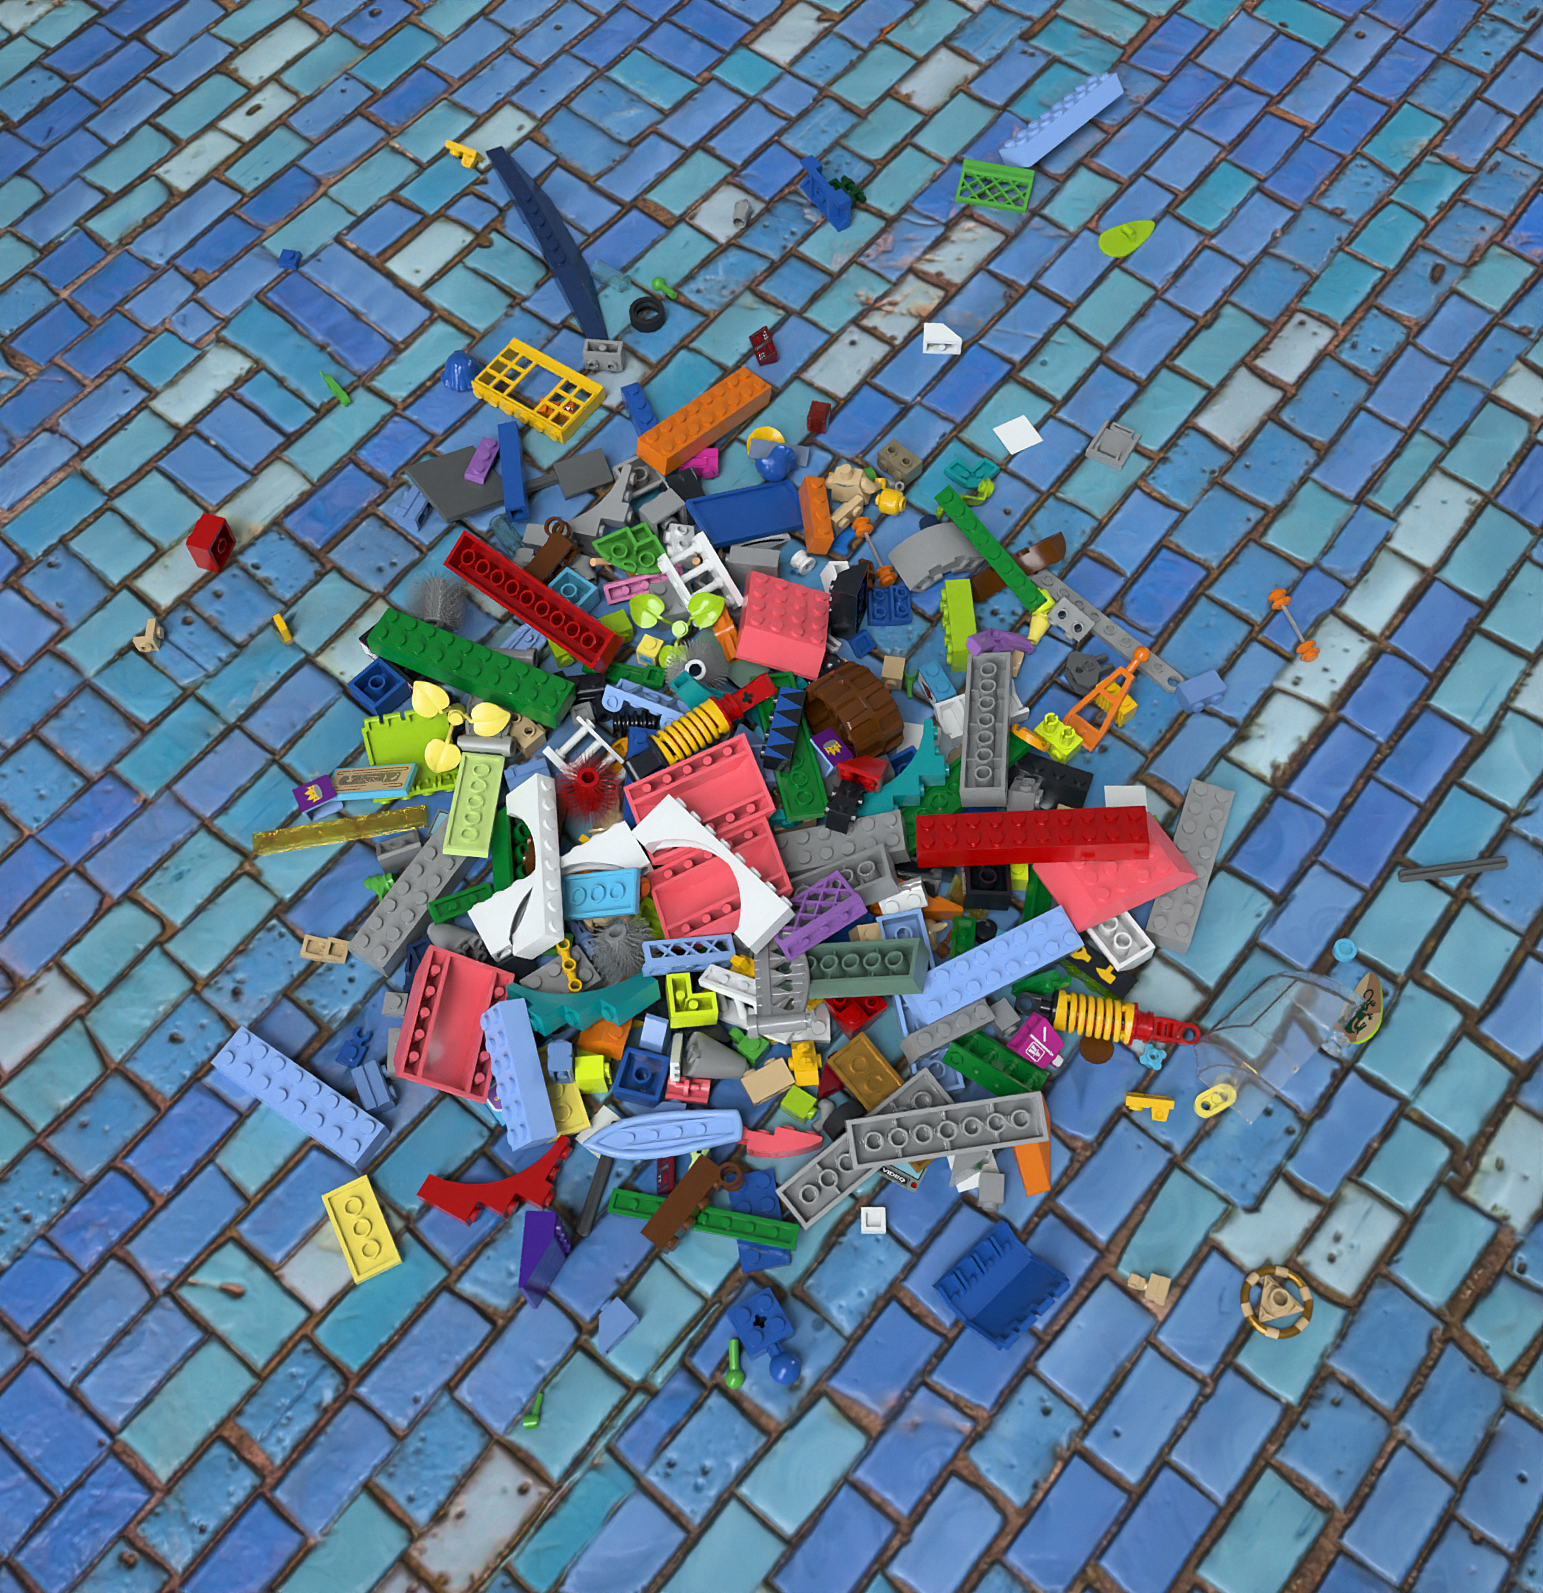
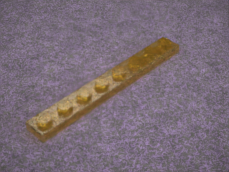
M419 805L252 834L253 854L257 857L429 827L426 805Z

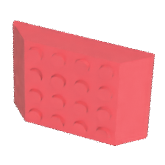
M753 570L749 571L746 575L735 657L783 672L792 671L793 675L816 681L826 650L829 598L831 594Z
M745 733L623 787L637 825L669 794L674 799L679 797L687 805L685 810L689 813L693 810L702 819L701 825L705 827L708 824L717 833L714 836L716 839L764 816L768 820L776 811ZM670 847L656 850L653 854L647 850L652 865H665L698 848Z
M1146 812L1149 833V859L1033 864V870L1058 906L1061 905L1077 933L1083 932L1198 878L1197 873L1150 812Z
M766 816L721 837L732 847L729 851L733 855L738 852L747 861L744 865L748 869L753 866L762 875L760 880L763 883L769 881L777 889L775 894L779 898L783 895L787 899L793 892V887ZM696 849L646 875L650 882V891L666 940L731 934L738 929L741 912L738 882L729 864L715 854L702 849ZM695 944L692 948L700 949L704 946L702 944ZM673 946L671 949H683V948H681L680 946Z
M430 944L414 976L393 1059L396 1076L485 1104L492 1079V1062L490 1053L486 1050L485 1032L480 1025L481 1014L496 1003L507 1000L508 995L505 986L513 982L515 974Z

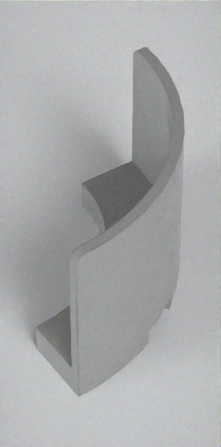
M954 522L941 523L925 528L905 539L888 554L889 560L908 589L917 593H923L931 585L942 579V574L949 571L952 574L963 571L973 572L984 560V557Z

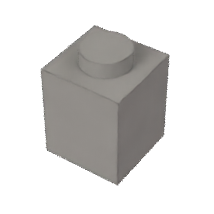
M1005 997L989 1007L996 1018L990 1026L1000 1039L1005 1035L1010 1037L1019 1030L1018 1027L1021 1019Z
M980 1172L977 1207H983L985 1211H997V1209L1002 1208L1005 1174Z

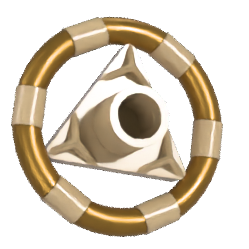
M1277 1265L1264 1266L1251 1272L1244 1280L1240 1292V1306L1244 1317L1256 1331L1274 1339H1287L1302 1333L1308 1326L1313 1314V1298L1307 1284L1295 1272ZM1269 1275L1280 1276L1292 1281L1299 1289L1304 1307ZM1265 1276L1258 1318H1256L1249 1302L1251 1288L1261 1277ZM1303 1311L1299 1320L1288 1329L1279 1330L1262 1324L1263 1322Z

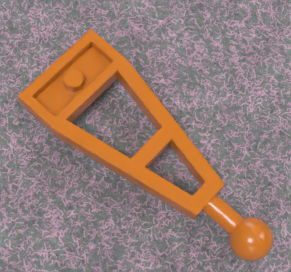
M1146 646L1135 648L1133 652L1134 658L1125 669L1120 666L1077 703L1061 721L1064 725L1071 726V730L1074 728L1075 733L1083 739L1082 746L1090 752H1093L1104 739L1136 678L1132 673L1140 663L1149 660L1151 653ZM1123 675L1126 680L1119 694L1115 697L1106 689ZM1101 694L1112 702L1113 705L1100 730H1097L1080 717L1078 713Z

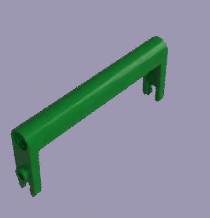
M1030 863L1021 925L1050 911L1052 896L1033 870L1032 866L1034 863ZM1051 970L1042 974L1039 971L1013 984L1011 994L1017 997L1023 992L1039 995L1053 993L1055 990L1071 985L1072 979L1071 976L1059 979L1060 974H1057V970Z

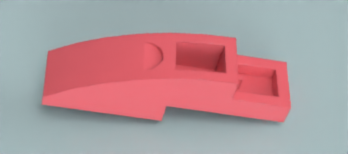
M786 1125L782 1126V1128L776 1127L774 1136L770 1135L771 1133L766 1130L758 1129L755 1132L747 1130L748 1128L743 1126L742 1139L734 1142L747 1146V1156L788 1158L821 1149L823 1137L814 1131H805L803 1133Z

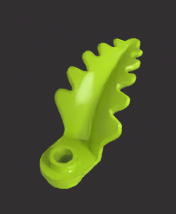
M986 478L984 481L981 480L978 485L977 491L979 493L977 497L964 494L958 495L966 505L980 506L986 497H990L995 484L991 479ZM941 506L936 508L937 513L935 515L940 520L946 512Z

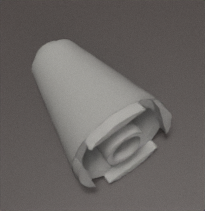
M698 1031L693 1032L685 1048L688 1051L687 1058L683 1057L681 1066L683 1076L707 1079L740 1080L749 1069L746 1057Z

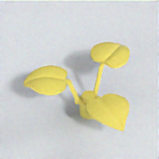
M425 681L414 682L412 695L414 710L424 717H434L438 712L440 714L448 712L447 718L451 723L445 742L439 738H434L426 746L425 760L427 766L434 773L452 770L461 760V752L458 746L449 743L455 725H461L466 718L469 723H474L476 734L490 737L504 729L511 713L496 704L481 702L473 708L471 713L473 719H471L462 704L455 703L448 706L450 702L449 696L439 686Z

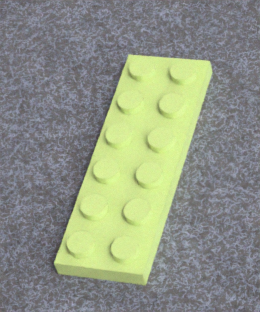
M462 752L443 844V854L488 858L505 766L504 756Z

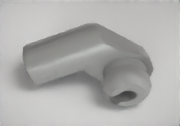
M886 478V488L900 491L904 489L903 482H895L890 478Z
M826 1098L822 1099L818 1105L821 1110V1117L811 1124L813 1130L818 1134L823 1131L822 1125L826 1118L835 1110L834 1103Z

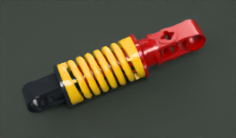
M765 672L731 695L726 692L718 700L713 696H709L705 702L700 703L698 707H694L692 712L688 711L685 713V716H680L678 721L674 720L671 722V725H666L664 731L658 730L656 736H646L649 747L624 761L622 766L634 783L647 776L660 765L665 769L676 764L678 760L681 762L685 760L684 754L686 757H691L692 751L697 753L699 747H706V742L711 744L713 742L712 736L715 739H719V733L727 734L732 732L733 721L741 720L743 712L760 701L769 698L778 690L767 672ZM743 694H749L748 702L742 701L744 698Z
M1061 989L1055 990L1052 997L1023 992L1017 996L1014 1002V1008L1019 1014L1030 1016L1035 1012L1045 1017L1054 1030L1065 1032L1068 1022V1033L1073 1034L1075 1028H1077L1076 1033L1081 1036L1084 1029H1086L1085 1035L1087 1037H1091L1093 1031H1095L1094 1037L1096 1039H1100L1101 1034L1104 1033L1103 1039L1106 1041L1110 1039L1112 1034L1114 1042H1119L1120 1039H1123V1043L1127 1044V1046H1131L1134 1039L1142 1040L1146 1044L1151 1039L1160 1043L1190 1046L1200 1038V1030L1196 1025L1166 1017H1154L1153 1011H1139V1006L1136 1002H1123L1121 1004L1119 1000L1112 1002L1109 998L1103 1000L1102 997L1094 998L1092 995L1086 997L1082 993L1077 995L1072 991L1067 995L1066 991ZM1021 998H1028L1032 1004L1031 1008L1028 1010L1022 1009L1019 1006V1000ZM1183 1029H1190L1193 1032V1039L1191 1041L1183 1038Z

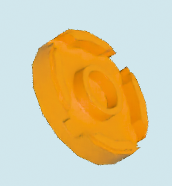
M1013 723L1010 728L1011 732L1041 751L1047 752L1049 750V742L1043 744L1044 740L1041 736L1026 727L1019 729V724Z

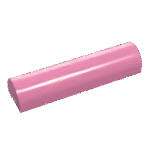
M682 564L674 565L679 577L684 574ZM665 573L655 575L639 574L602 585L607 603L610 605L629 600L638 594H649V584L669 579Z

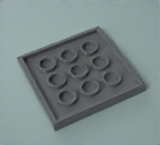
M473 445L405 467L406 475L446 523L504 504L503 482L493 468H491L484 484L464 479L465 472L476 452V448Z

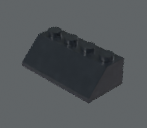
M863 562L839 572L836 580L831 581L829 593H831L829 598V604L831 605L829 616L831 617L828 627H831V636L848 640L858 633L867 609L869 562Z
M1027 752L1008 769V790L1015 779L1032 778L1035 779V782H1040V789L1044 790L1043 801L1040 803L1039 809H1057L1058 804L1074 809L1083 808L1094 774Z

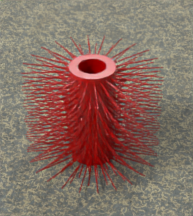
M585 755L586 768L583 766L584 763H581V768L579 764L576 767L572 766L573 772L571 769L570 771L566 769L565 772L568 771L570 774L562 773L560 775L562 777L566 776V780L565 777L563 780L561 778L555 780L562 782L556 787H558L557 790H560L558 792H561L563 797L560 794L557 795L559 796L557 799H561L562 802L565 800L564 807L570 804L571 807L565 809L566 812L570 810L573 814L579 811L576 815L577 817L583 811V814L588 816L590 820L591 812L593 824V814L594 817H597L595 814L598 812L599 815L603 816L600 812L604 811L608 816L610 815L608 812L612 808L606 807L605 803L609 804V806L613 804L614 807L618 799H623L619 797L621 795H618L616 790L617 788L618 791L622 789L619 788L622 785L617 784V781L619 782L621 779L616 777L615 772L614 775L613 773H608L607 776H603L604 773L611 772L614 768L603 771L609 765L605 764L603 767H600L603 763L602 761L600 764L598 762L597 766L596 763L592 765L589 756L587 768ZM608 776H612L611 779H604L605 777L607 778Z

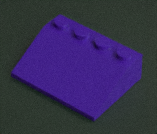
M553 1211L525 1212L518 1288L532 1309L538 1308L566 1261V1254L571 1252V1238H569L562 1220Z

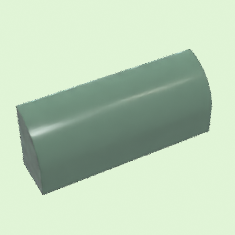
M714 625L704 628L696 638L698 640V647L701 639L702 642H706L705 644L708 642L712 645L711 643H713V647L717 650L719 648L723 653L722 646L717 641L713 631ZM710 651V652L713 653V655H712L710 658H712V657L714 656V654L716 653V651H715V652ZM743 659L736 663L729 664L727 662L728 665L726 666L729 669L721 670L728 671L729 673L724 674H727L740 688L750 683L751 676H759L765 672L767 674H775L769 667Z

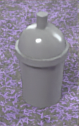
M746 198L735 203L732 224L736 228H744L752 212L751 204Z

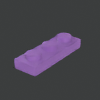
M483 436L465 472L464 479L484 484L500 451L499 441Z

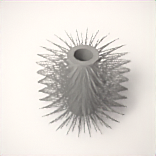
M436 572L435 577L427 578L426 582L421 578L422 581L418 583L413 582V585L410 586L411 588H406L411 589L406 590L411 591L407 593L413 594L412 591H414L413 599L404 601L410 602L404 603L409 604L405 605L409 606L406 608L412 609L411 611L414 612L412 614H417L416 617L419 618L416 619L423 620V622L444 629L445 627L443 626H446L450 629L451 627L448 626L450 624L447 623L452 624L453 622L451 621L456 622L458 618L455 617H458L461 611H465L461 609H466L459 607V610H456L457 604H459V600L462 598L461 596H467L461 595L467 593H458L457 589L462 584L452 585L454 582L447 583L451 581L436 577ZM458 622V623H453V625H451V626L454 627V624L460 625V624H465V623H459V622Z
M693 639L692 647L688 640L689 651L687 643L684 641L688 654L684 647L683 649L689 658L688 661L686 659L685 661L683 659L680 661L673 656L671 657L679 662L667 658L669 661L676 663L666 662L672 666L664 665L668 669H674L664 670L672 672L669 674L664 673L670 676L668 682H671L672 678L675 679L684 670L692 675V670L695 667H701L702 671L699 676L693 677L703 684H706L705 681L707 680L713 686L715 685L712 682L724 688L715 681L726 685L725 682L718 679L728 681L722 678L728 677L727 674H720L729 673L728 671H721L723 669L728 670L725 656L719 648L717 650L708 642L705 644L699 641L698 647V640L696 639L695 650ZM710 651H713V652L716 651V653L714 654V656H713L712 658H710V657L713 655V653L710 652Z
M622 917L621 924L617 922V925L615 923L607 931L600 929L605 934H590L601 936L598 938L604 937V939L593 938L595 940H584L600 942V944L596 943L598 945L593 944L595 947H592V949H596L594 950V956L599 962L602 961L601 965L598 963V966L597 964L595 966L599 967L598 973L600 967L601 969L606 967L601 975L602 979L604 973L605 975L607 972L610 973L605 980L606 983L608 980L610 981L609 978L614 974L616 977L622 974L627 980L629 977L631 978L642 971L643 963H645L643 962L645 957L641 958L644 956L642 944L644 941H647V937L651 940L649 935L650 929L652 932V928H649L648 932V928H645L643 924H638L634 927L633 925L637 918L633 921L632 925L628 922L622 925L624 920ZM650 948V952H653L651 957L654 958L652 955H655L658 958L659 954L653 951V949L656 951L657 948Z

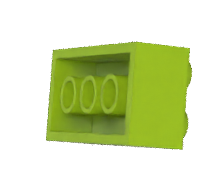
M970 579L945 580L944 588L940 590L939 610L943 612L941 627L942 630H945L943 644L944 647H947V653H945L946 665H950L951 673L967 672L968 653H971L966 647L967 638L977 633Z

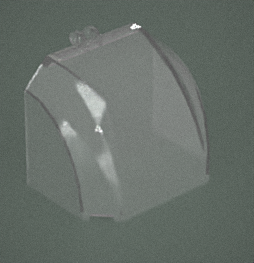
M1283 971L1261 978L1193 1045L1197 1062L1196 1076L1252 1126L1279 1090L1320 1047L1334 1057L1342 1055L1339 1046L1333 1041L1328 1040L1329 1038H1332L1344 1048L1351 1046L1350 1040L1342 1031L1367 1000L1349 987L1325 975L1308 971Z

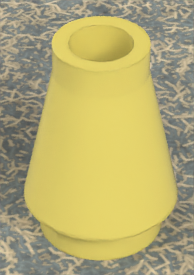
M1036 613L1035 616L1031 617L1027 639L1033 645H1038L1040 639L1051 626L1047 621L1049 617L1043 613Z

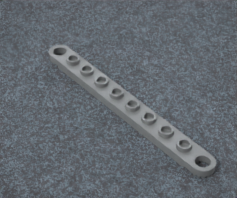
M1043 568L1037 571V574L1027 576L1037 588L1046 589L1055 602L1064 594L1095 621V625L1089 632L1130 663L1134 658L1133 652L1135 648L1143 646L1047 569ZM1150 651L1151 656L1149 660L1140 663L1136 669L1156 685L1162 687L1163 690H1166L1167 693L1174 694L1176 687L1170 686L1168 681L1173 679L1177 683H1182L1184 678Z

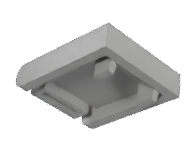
M1106 419L1086 449L1085 456L1121 471L1139 443L1142 434L1137 433L1134 440H1132L1135 433L1134 430L1116 422H1113L1110 429H1107L1110 420Z

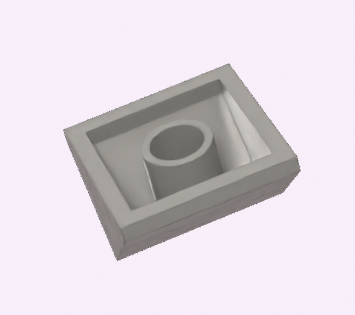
M418 830L375 844L377 858L384 873L409 866L423 847Z

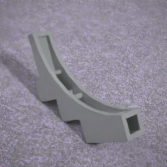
M623 465L618 480L600 503L588 512L565 521L572 528L569 538L577 546L579 545L578 540L593 542L604 537L607 530L606 526L624 528L626 526L629 527L630 523H633L634 511L629 503L632 499V486L637 481V473L632 465ZM527 524L522 541L526 548L538 551L544 546L549 537L544 531V525ZM554 524L549 525L550 533H552V528ZM564 525V531L562 534L566 535L567 527L566 525Z

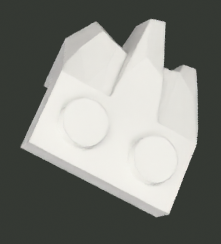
M793 1000L788 1001L784 1007L785 1010L789 1011L794 1008L792 1006ZM823 1001L811 1011L806 1008L805 1014L810 1013L812 1028L796 1031L788 1043L814 1040V1043H830V1011Z

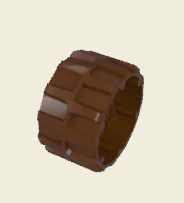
M847 661L806 687L805 691L807 692L803 713L813 736L828 728H832L854 755L853 759L866 755L878 758L888 754L902 744L904 740L903 729L905 727L898 706L883 682L865 665L856 664L855 661Z

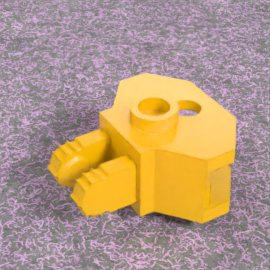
M814 1040L791 1042L792 1057H788L789 1071L794 1073L795 1086L801 1089V1086L814 1085V1088H818V1068H822L821 1055L816 1054Z

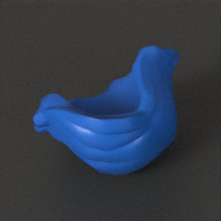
M457 350L448 357L440 378L444 386L451 390L473 389L471 381L483 371V368L476 364L471 355Z
M778 444L767 458L754 459V464L763 479L777 482L784 479L787 473L796 467L797 456L794 455L792 448Z

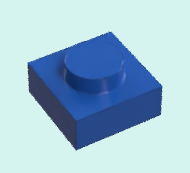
M283 249L277 262L279 268L297 270L302 258L301 252Z
M861 629L847 640L856 658L863 657L876 647L867 629Z

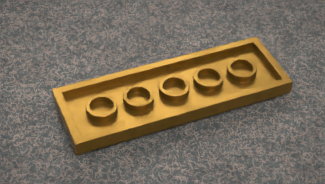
M863 1031L826 1061L828 1066L867 1112L904 1083L903 1079ZM935 1158L908 1163L916 1173H919Z

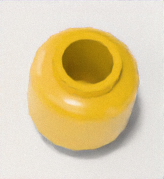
M885 488L881 494H877L875 504L882 514L897 516L905 509L906 497L900 490Z

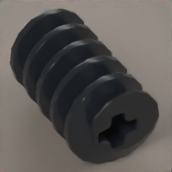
M625 710L623 716H621L620 711H617L615 716H613V737H616L617 731H619L621 737H624L630 726L657 730L656 716L651 713L647 716L645 710H642L640 716H638L636 710L633 711L632 716L629 715L628 710Z

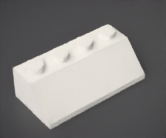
M1128 911L1086 930L1118 972L1134 969L1152 957L1155 949L1154 944Z

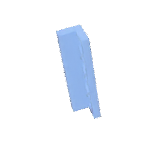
M721 934L643 942L642 948L646 961L642 967L643 977L705 971L710 964L724 969L731 968L730 959L736 954L732 935ZM726 941L728 951H720L714 945L716 942ZM695 944H702L708 950L706 953L700 954L692 947ZM673 946H680L686 952L684 955L677 956L670 950ZM650 948H658L664 952L661 958H652Z

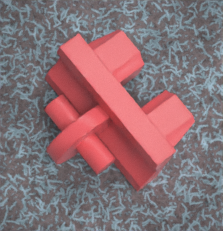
M669 1075L665 1099H677L682 1102L707 1105L711 1080L686 1076L680 1077V1081H671Z

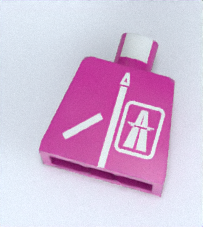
M1035 1012L1030 1015L1006 1045L1009 1049L1042 1069H1045L1049 1064L1057 1068L1064 1060L1058 1053L1064 1046V1042L1048 1020Z

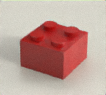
M203 512L201 518L197 520L193 532L188 536L186 546L198 568L220 573L237 541L225 518Z

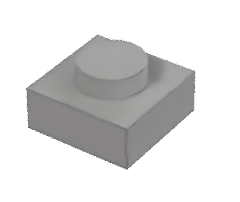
M590 702L570 707L575 729L583 726L576 719L578 716L584 721L588 718L593 724L595 723Z
M386 992L382 1015L404 1018L409 994Z

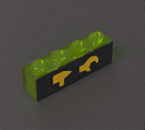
M1083 941L1084 946L1076 953L1054 963L1063 967L1072 978H1078L1082 981L1087 989L1092 992L1096 991L1104 1000L1109 998L1112 1002L1114 1000H1119L1121 1004L1125 1002L1138 983V980L1126 971L1118 972L1107 957L1085 941Z

